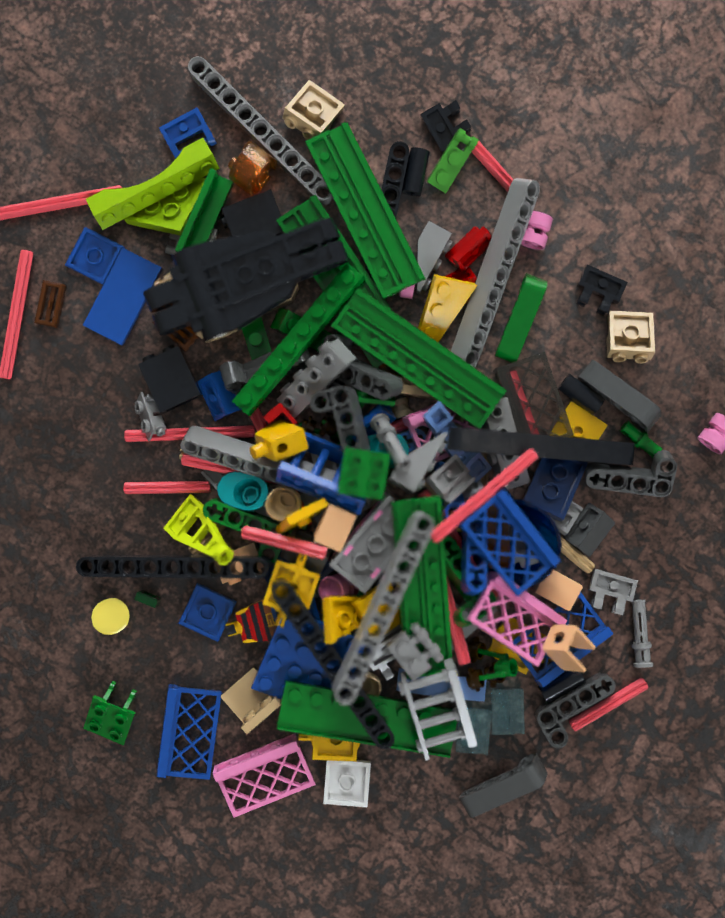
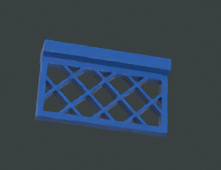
M504 489L500 490L459 525L516 597H519L550 567L556 566L561 561ZM492 503L498 510L497 519L486 518L487 508ZM473 520H481V534L473 533L468 527ZM486 521L497 522L496 535L485 534ZM502 523H508L512 527L511 537L501 536ZM485 537L496 538L495 552L487 551L484 547ZM500 539L511 540L510 553L500 552ZM516 541H523L526 545L525 555L515 554ZM499 555L510 556L509 570L502 569L499 566ZM515 557L525 558L524 571L514 570ZM530 558L537 559L542 565L537 572H529ZM514 573L524 574L523 584L519 588L513 583Z
M581 592L577 598L583 604L582 613L564 611L560 606L553 609L556 613H566L567 622L565 625H569L570 614L581 616L580 630L588 633L585 636L596 647L614 634L609 627H606ZM585 617L593 618L599 626L592 631L584 630ZM534 628L525 630L526 636L532 633V637H526L531 641L536 640ZM520 635L512 640L515 646L521 641ZM535 644L530 647L531 657L536 656V654H533ZM569 648V651L578 661L592 651ZM546 653L543 657L545 658L544 667L538 672L535 671L530 662L518 655L540 687L544 688L566 671L562 670L554 661L548 664V659L551 658Z
M168 684L157 777L166 778V776L210 780L222 691L179 687L174 684ZM181 692L191 693L196 700L185 707L180 701ZM207 695L216 696L215 704L208 710L200 701ZM199 703L205 712L197 719H194L188 710ZM179 706H181L182 709H183L180 713H179ZM186 712L193 722L182 729L177 721ZM208 715L213 724L204 731L197 722ZM196 725L202 734L194 741H191L185 732ZM178 728L180 732L176 735V729ZM183 734L190 744L179 751L174 743ZM205 737L209 741L210 746L201 753L195 744ZM193 747L199 756L189 763L182 754ZM175 750L177 754L173 757V751ZM179 756L187 765L181 771L171 770L172 762ZM202 759L207 765L206 773H198L192 766Z

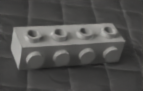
M338 338L331 343L326 341L318 349L320 354L318 356L313 355L305 363L307 365L306 369H300L292 377L294 379L293 383L288 382L280 390L282 394L277 401L286 408L294 419L310 407V399L313 394L326 390L356 359Z
M508 397L501 398L483 424L482 429L517 432ZM487 453V460L494 471L493 479L520 456ZM527 468L502 489L509 490L530 483Z

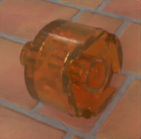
M248 141L244 145L241 154L238 157H233L228 164V168L231 169L229 180L233 181L250 196H252V192L257 194L270 180L269 172L271 168L275 171L277 160L257 144Z

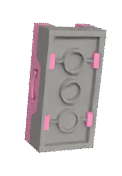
M387 492L384 493L383 500H378L347 537L342 551H335L328 560L330 566L364 594L384 572L394 552L391 501L396 500Z

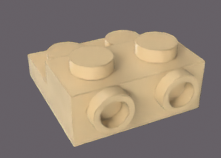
M308 80L285 107L282 119H284L285 124L289 128H297L302 132L303 137L309 140L329 130L331 124L343 111L345 104Z
M609 311L608 336L606 338L607 358H613L614 362L635 359V362L640 364L651 360L655 353L653 313Z

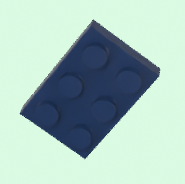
M540 458L521 503L562 522L565 519L588 462Z

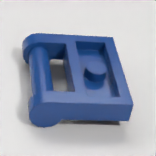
M198 107L159 127L175 159L182 151H179L176 146L202 132L206 136L204 140L208 146L212 147L217 144Z

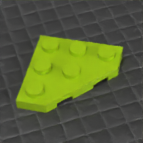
M206 178L195 181L124 220L129 225L181 236Z

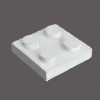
M327 760L323 804L367 807L371 761Z

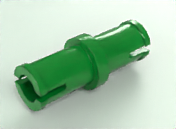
M629 420L621 426L619 432L635 443L636 448L640 447L652 459L658 451L662 450V447L652 441L646 432H641Z

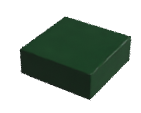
M141 590L137 592L134 600L156 608L159 606L161 597Z

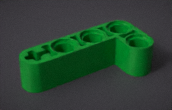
M527 273L525 274L519 289V295L495 352V357L516 364L548 285L546 280Z
M220 498L211 499L203 507V514L206 518L209 517L211 521L240 532L244 526H251L252 520L260 521L261 529L269 532L281 523L254 511H245L223 503ZM214 504L217 505L216 509L219 510L215 514L212 513L213 509L210 508ZM227 508L228 510L226 511V513H225V515H224V518H223V517H222L223 514H224L223 511ZM230 513H239L241 517L240 522L232 521ZM261 544L258 556H265L264 549H272L275 557L271 558V560L275 563L282 549Z
M446 536L444 538V546L446 547V575L466 602L454 612L453 620L457 626L466 628L473 623L466 621L462 613L463 611H466L468 614L471 613L482 592L474 596H469L463 592L461 588L462 550L452 537ZM453 561L460 565V571L453 567ZM472 580L471 582L473 583L474 588L478 587V585L475 584ZM492 591L489 593L490 603L496 602ZM486 608L479 611L476 617L477 620L487 615Z

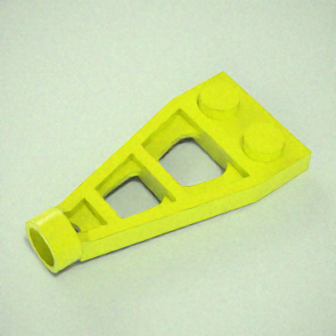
M189 494L163 529L176 541L213 557L220 565L228 564L233 559V551L225 544L215 522L211 521L209 517L206 518L204 516V504L195 496ZM200 518L202 526L193 537L188 535L189 529ZM210 532L213 537L206 546H203L201 541Z

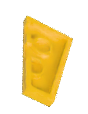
M434 274L418 329L439 342L477 285L473 282Z
M362 596L323 597L325 644L334 643L338 638L346 636L354 629L359 628L361 621L352 603Z

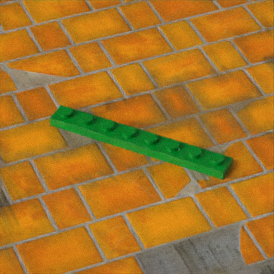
M347 263L235 396L232 402L248 416H251L366 278Z

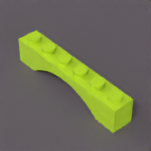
M201 138L184 147L173 163L152 179L128 188L104 189L86 198V201L93 216L102 230L207 176L210 168L214 170L220 168L204 138Z

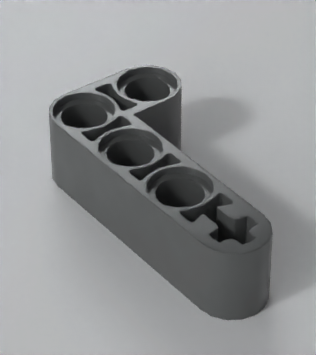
M340 332L328 335L324 340V343L326 341L331 343L338 338L350 352L352 350L353 341ZM355 359L336 379L381 400L397 396L403 390V383L400 378L358 359Z
M308 348L285 376L307 367L305 363L311 358ZM272 352L245 364H240L237 361H229L222 364L219 370L225 389L237 395Z
M592 360L578 376V379L583 384L630 417L632 423L641 431L648 433L660 419L661 409L654 402L598 362Z
M336 386L316 392L311 396L310 406L315 412H334L343 453L344 447L371 451L358 395L353 388ZM344 391L347 394L345 402L341 400V395ZM323 397L326 399V405L324 408H322L321 406V400L323 399ZM349 413L352 416V421L350 424H348L346 421V417ZM354 435L357 437V444L355 447L352 445L351 441Z
M661 450L654 455L651 469L591 462L587 464L583 474L587 485L593 489L665 497L672 491L677 464L669 451ZM663 461H670L668 465L660 466ZM614 476H621L617 481L612 480ZM638 478L643 479L641 483H634V481ZM665 481L662 486H656L658 482Z
M601 672L586 679V683L549 704L545 702L536 708L534 712L535 720L552 747L562 748L568 742L567 732L561 722L614 692L616 684L609 675ZM602 680H605V681H606V683H605L606 687H605V688H602V687H601V685H602L601 681H602ZM592 685L595 687V690L597 691L596 694L595 691L591 688ZM588 690V698L580 700V692ZM569 701L570 707L565 711L560 710L561 703ZM544 712L551 713V717L548 721L540 720V717ZM560 731L562 733L561 738L553 741L551 739L552 734Z
M532 753L524 757L519 762L518 767L464 791L459 796V799L469 817L473 818L540 788L545 783L548 772L537 753Z

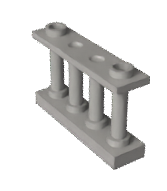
M452 658L444 660L446 669H442V672L416 679L415 681L407 682L405 673H400L402 681L398 682L401 696L406 695L419 737V739L415 740L419 753L423 752L425 761L430 759L427 748L457 739L466 740L469 748L478 746ZM443 681L445 683L450 682L451 688L447 689V692L416 701L412 700L410 693L412 690ZM446 701H455L457 707L453 708V711L418 720L416 710ZM456 720V722L461 720L462 726L458 727L459 730L428 739L423 737L421 729Z

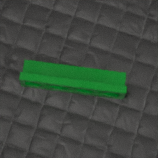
M212 168L209 170L175 248L176 252L210 240L221 215V208H224L234 185L233 181L219 176L218 172Z

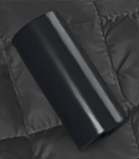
M418 147L410 149L402 193L410 196H421L430 154L428 150Z
M570 373L558 387L560 392L592 415L600 409L605 401L604 398Z
M565 671L544 688L538 686V689L546 703L549 704L586 683V680L581 672Z

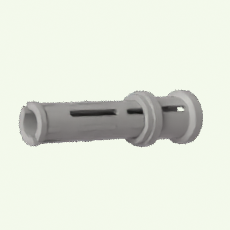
M376 414L370 420V426L377 432V439L385 444L397 469L401 471L408 469L411 461L396 437L397 431L395 427L390 425V419L387 414Z
M645 599L633 600L631 602L635 642L632 644L635 652L633 667L635 668L654 666L653 662H651L650 654L652 644L648 641ZM639 612H640V615H641V628H642L641 631H640V628H639V615H638ZM641 651H643L644 660H642V653H641Z

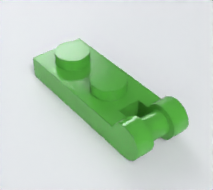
M462 128L457 130L426 181L445 194L479 141L476 137H470L465 134L466 131ZM460 141L466 145L463 151L457 147Z

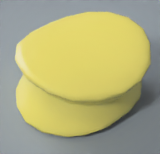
M108 598L95 606L91 618L93 627L98 632L104 635L119 633L128 625L130 615L129 609L123 601L117 598Z

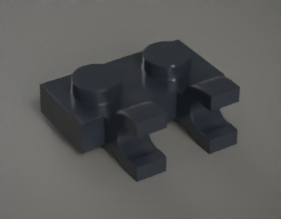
M456 100L444 108L438 103L420 114L442 154L459 128L465 130V134L471 131V125L467 119L454 128L448 119L460 113V106Z
M587 264L577 285L583 288L576 304L585 307L591 294L594 293L603 297L596 313L605 316L612 302L619 303L628 282Z

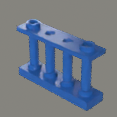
M305 432L308 449L295 454L290 464L282 461L278 467L275 481L318 499L325 498L328 503L360 515L366 497L337 493L343 459L342 446ZM306 451L319 456L311 473L298 468ZM327 460L340 464L332 481L319 476Z

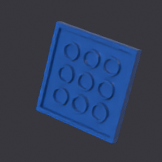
M286 618L284 627H280L279 623V626H276L251 689L282 699L285 680L332 688V681L288 618ZM315 618L324 631V621ZM305 623L301 629L305 632L311 631L313 624ZM350 632V634L342 636L332 643L343 660L356 633ZM319 641L315 644L314 648L321 650L326 644L323 641ZM365 646L360 647L358 653L362 654ZM331 660L327 666L334 668L338 665L339 661ZM356 667L350 668L351 672L354 673Z

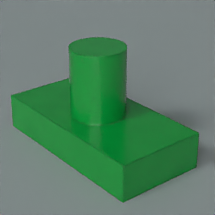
M262 317L242 328L251 360L272 352Z

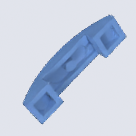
M438 401L423 415L427 426L435 438L444 432L448 433L449 427H457L452 421L453 417L441 401ZM447 444L444 448L450 457L457 454L469 469L471 477L476 478L475 483L492 469L480 452L448 450Z
M399 668L396 688L397 691H400L398 682L402 681L400 673L404 672V668ZM458 676L465 700L485 701L487 680H485L484 687L480 688L479 692H476V690H471L468 686L466 676ZM443 681L412 690L410 693L433 696L447 692L451 685L450 682L445 683Z

